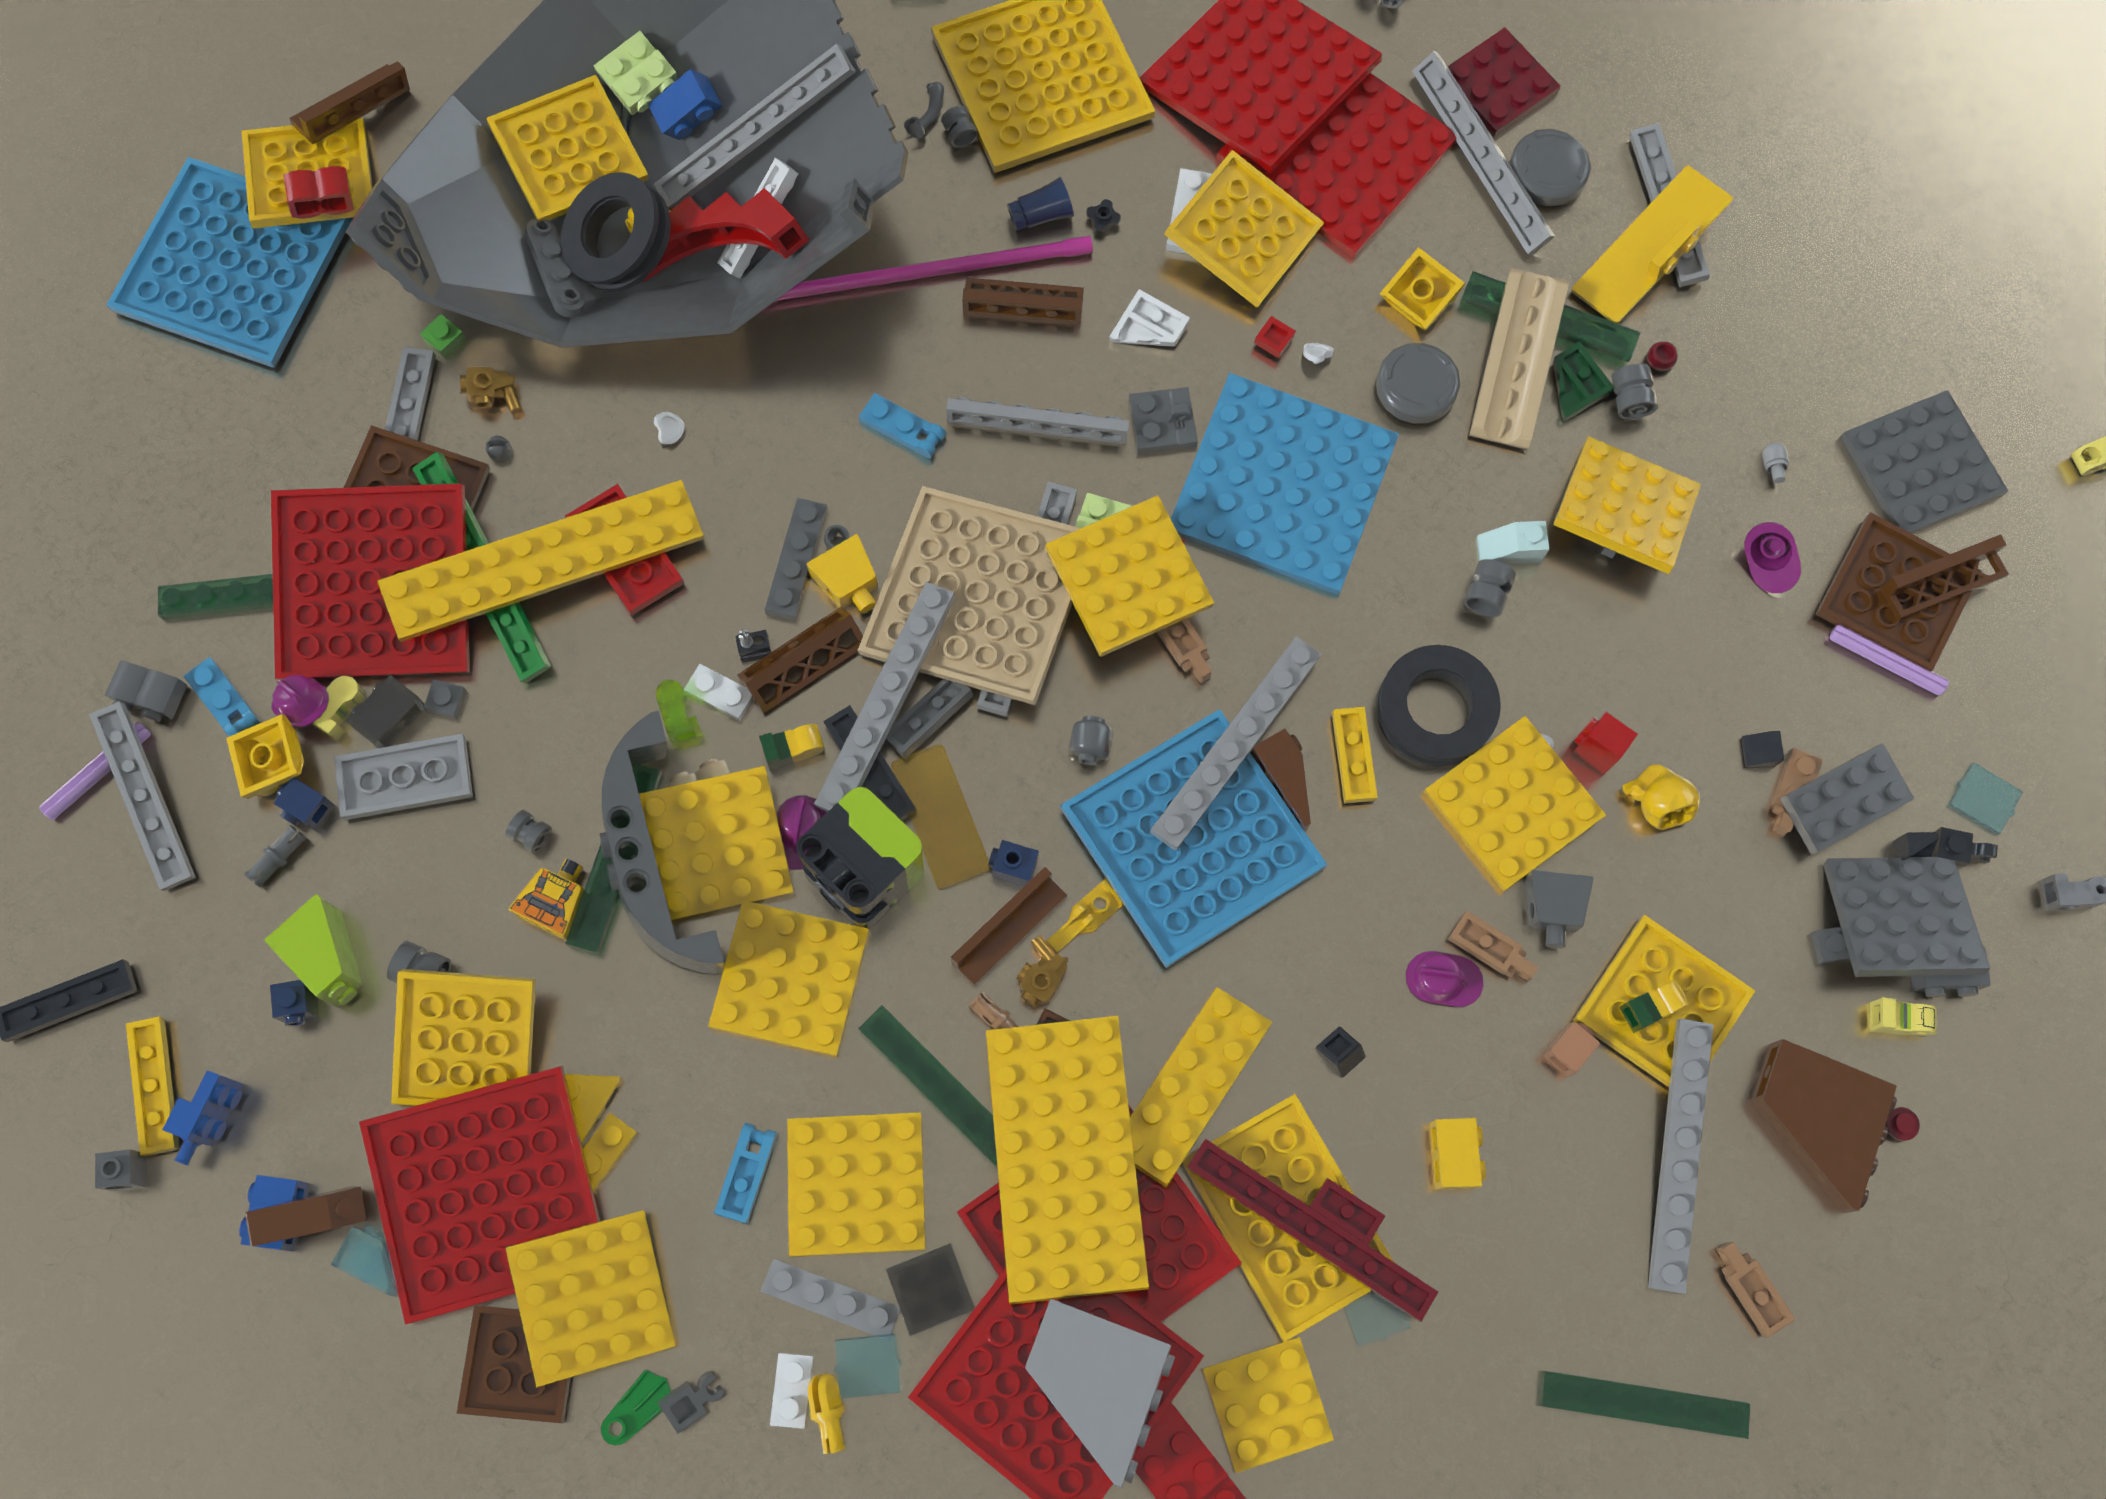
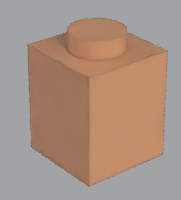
M1574 1021L1565 1026L1542 1056L1569 1077L1578 1072L1599 1046L1600 1042L1594 1038L1595 1033L1588 1026L1582 1023L1577 1024Z

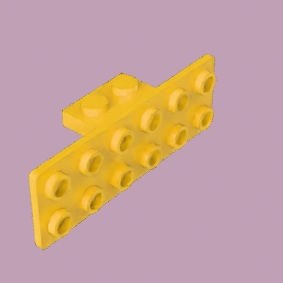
M1685 166L1572 286V293L1613 324H1618L1664 274L1668 275L1672 272L1679 262L1678 259L1684 253L1688 254L1695 247L1699 240L1698 238L1732 203L1733 197L1691 166Z

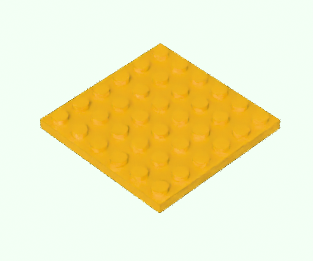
M1008 0L931 26V34L962 103L971 115V122L978 130V138L994 173L1155 118V109L1102 0Z

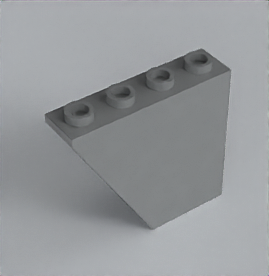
M1050 1299L1025 1368L1113 1484L1122 1489L1125 1481L1132 1483L1139 1462L1132 1459L1137 1445L1143 1448L1145 1446L1151 1426L1145 1424L1149 1410L1156 1412L1163 1391L1158 1390L1157 1387L1161 1376L1168 1377L1175 1359V1356L1169 1354L1171 1345Z

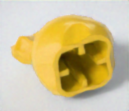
M1660 764L1649 765L1637 779L1622 785L1623 792L1626 795H1631L1632 799L1641 801V810L1645 819L1656 829L1665 830L1686 824L1694 819L1698 811L1700 794L1696 787L1687 779Z

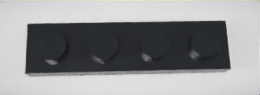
M851 705L823 721L840 750H842L858 718ZM879 751L863 786L870 790L902 821L917 812V809Z
M119 960L1 1006V1041H13L138 992L129 961Z

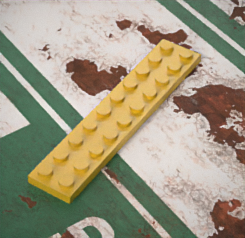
M679 480L378 580L377 582L398 639L402 642L703 540L704 535L683 481Z

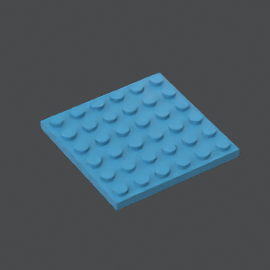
M188 157L106 306L112 312L275 368L353 217L252 229L249 222L245 176Z
M1229 373L1172 514L1171 521L1180 538L1339 596L1399 433Z
M1220 709L1060 806V809L1165 968L1320 872L1328 865L1250 752L1177 851H1174L1150 833L1151 828L1230 725Z

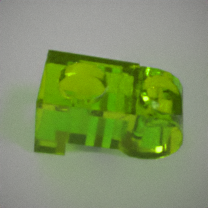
M672 679L661 682L656 689V699L672 745L702 736L703 733L696 715L688 718L685 708L687 696L681 684Z

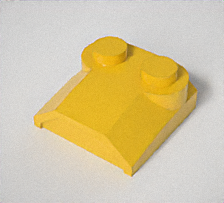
M1418 247L1380 292V296L1411 323L1426 331L1446 307L1456 300L1458 293L1465 286V282Z
M278 715L226 738L240 796L250 799L257 795L269 796L278 789L279 785L295 778L302 772L304 758L298 735L286 715Z

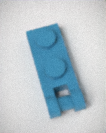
M876 393L873 394L859 415V422L928 459L935 453L936 444L942 442L947 435V432L941 426L929 423ZM922 433L927 436L925 440L918 439Z
M211 657L183 675L228 736L261 723ZM241 714L242 718H240L238 721H236L235 723L231 721L236 716Z
M745 1122L714 1214L748 1224L778 1132L769 1129L766 1132L757 1130L755 1125ZM751 1142L761 1145L758 1154L747 1151Z

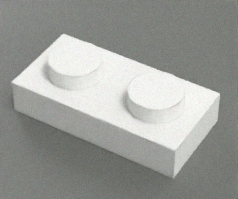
M701 664L698 665L684 688L685 694L739 722L754 699L746 687Z
M778 1353L770 1426L806 1428L809 1403L808 1383L812 1378L814 1356Z

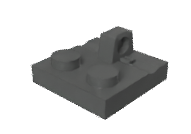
M1189 387L1129 394L1128 400L1137 454L1197 447L1198 439Z

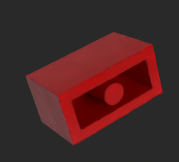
M1605 712L1599 720L1593 717L1574 739L1578 746L1572 754L1603 776L1622 758L1638 736V733L1608 712Z

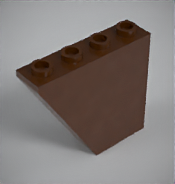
M1785 1039L1771 1043L1752 1105L1840 1211L1849 1213L1859 1211L1860 1208L1864 1207L1869 1196V1191L1866 1189L1869 1177L1873 1176L1878 1166V1158H1875L1878 1147L1883 1144L1887 1136L1888 1129L1885 1127L1888 1115L1893 1112L1897 1103V1097L1894 1096L1897 1085Z

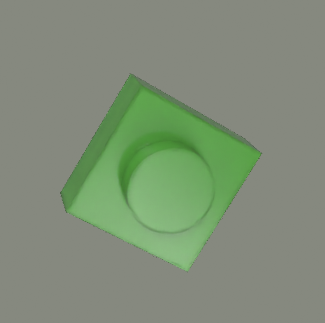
M442 314L420 333L422 339L443 357L465 338L463 332Z

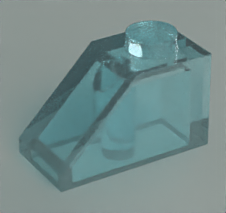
M366 1224L364 1229L352 1226L331 1265L389 1296L399 1297L386 1240L382 1239L385 1235L384 1232Z

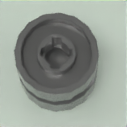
M1632 364L1613 372L1611 377L1615 387L1614 392L1618 395L1616 403L1619 417L1623 419H1638L1646 417L1658 409L1656 393L1652 391L1654 383L1650 366L1647 364Z
M1483 559L1479 561L1472 577L1475 582L1469 585L1464 598V604L1470 610L1488 617L1501 616L1508 599L1507 593L1511 591L1517 576L1516 572L1510 566L1496 560Z
M407 940L397 948L391 958L387 970V979L397 983L398 971L401 969L450 972L451 959L433 951L426 954L424 947Z

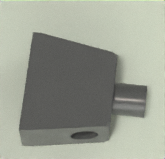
M1531 870L1524 877L1529 924L1531 928L1546 930L1547 947L1565 948L1566 932H1577L1583 927L1593 884L1592 876Z

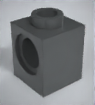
M131 1149L95 1154L96 1189L120 1191L147 1187V1156H140L139 1151Z

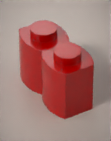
M328 166L316 171L296 170L283 175L287 203L293 218L306 219L321 214L339 215L354 210L350 182L345 167Z

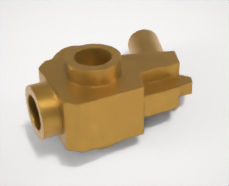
M469 367L466 370V375H460V394H466L467 400L473 402L475 407L489 408L494 403V397L505 398L510 413H517L522 410L514 389L515 375H509L507 371H494L491 367Z
M1042 935L1037 936L1031 942L1042 958L1038 964L1033 963L1031 965L1026 962L1016 978L1021 981L1020 988L1023 992L1020 996L1021 999L1033 1007H1037L1039 1003L1043 1005L1049 1002L1061 983L1060 979L1067 970L1068 958L1061 957L1059 953L1056 954Z

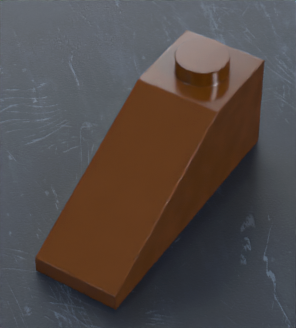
M1284 728L1252 748L1251 755L1306 832L1311 821L1303 755L1301 753L1302 746L1296 736L1293 734L1289 735Z
M349 1186L245 1212L250 1245L252 1247L367 1221L361 1186Z

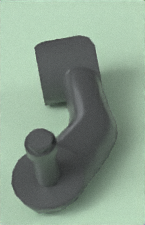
M940 82L928 83L926 85L930 97L926 113L920 119L915 116L904 122L907 133L914 138H921L925 134L924 129L939 115L944 96V86Z

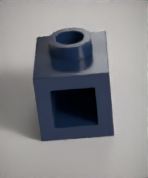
M295 778L281 786L276 795L277 799L273 803L282 810L279 815L294 826L301 822L316 831L334 806L325 796Z
M1002 840L999 849L993 847L988 866L993 867L992 877L1025 886L1033 878L1039 859V851Z
M301 980L270 985L272 1018L285 1023V1026L303 1025L306 1023V1020L319 1018L318 998Z

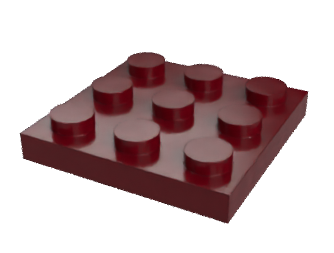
M1506 27L1447 66L1493 137L1556 95L1561 87Z

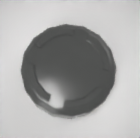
M1555 129L1535 130L1524 136L1515 146L1509 163L1533 202L1544 206L1563 205L1575 199L1585 187L1591 170L1589 154L1582 143L1569 133Z
M1408 343L1392 350L1382 361L1376 379L1377 395L1384 408L1396 418L1413 424L1430 423L1443 417L1454 405L1461 385L1459 370L1451 357L1438 347L1425 343Z

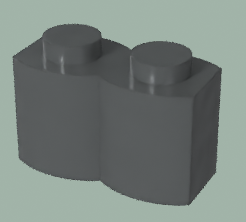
M120 660L105 696L113 700L112 704L119 701L125 703L129 713H131L133 708L142 710V716L160 722L162 717L173 719L188 685L174 676Z

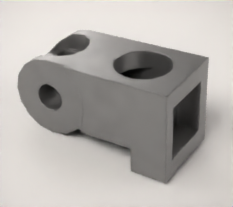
M2067 873L2053 874L2040 880L2046 911L2091 909L2106 903V878L2103 876H2095L2085 881L2069 882Z

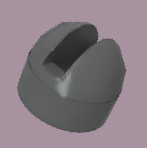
M496 435L487 441L486 452L492 461L501 463L511 457L512 447L506 438Z
M832 525L827 528L824 535V543L828 549L836 546L831 542L838 533L842 538L836 545L849 538V532L845 527Z

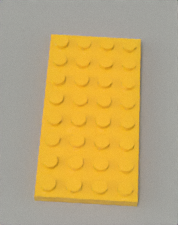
M1118 1016L986 1030L1009 1303L1019 1304L1149 1289Z

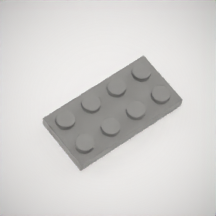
M463 733L334 756L340 818L343 820L473 797L466 737Z

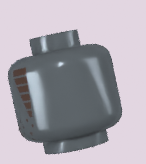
M1084 716L1081 721H1077L1073 725L1069 749L1072 754L1079 757L1078 761L1080 763L1096 765L1097 761L1104 760L1110 755L1113 730L1103 718Z

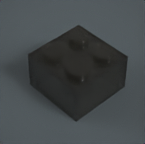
M951 1243L886 1269L910 1336L971 1313L975 1309Z

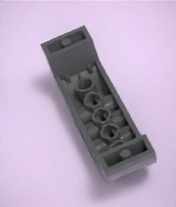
M655 711L639 720L623 736L614 749L606 767L602 784L601 805L604 832L599 833L604 860L611 858L612 864L607 865L612 891L619 890L625 913L635 931L645 943L663 958L680 967L700 973L718 974L722 972L724 959L716 930L676 940L632 769L634 765L666 758L667 740L659 711ZM618 823H625L628 825L627 827L621 829L614 827V825ZM625 854H633L636 856L632 860H625L622 858V856ZM636 884L644 887L640 892H633L629 888Z

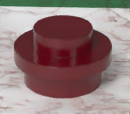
M1669 342L1655 343L1647 352L1648 363L1658 371L1670 370L1677 362V350Z
M1898 1107L1888 1115L1885 1127H1887L1889 1135L1894 1139L1907 1141L1913 1139L1918 1134L1920 1123L1917 1115L1912 1110Z

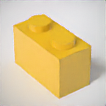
M1476 1118L1436 1119L1430 1122L1435 1190L1476 1189L1482 1187V1181L1486 1179V1166L1484 1160H1480L1479 1147L1483 1145V1132L1481 1126H1477Z

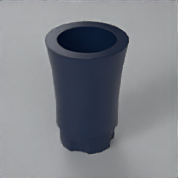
M1061 177L1031 193L1017 197V200L1007 204L1015 230L1026 227L1030 229L1047 222L1074 217L1072 203Z

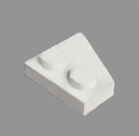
M1139 289L1109 336V339L1113 343L1175 346L1190 323V317Z

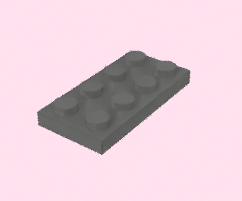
M1883 743L1874 746L1780 797L1782 804L1811 855L1820 852L1915 799Z

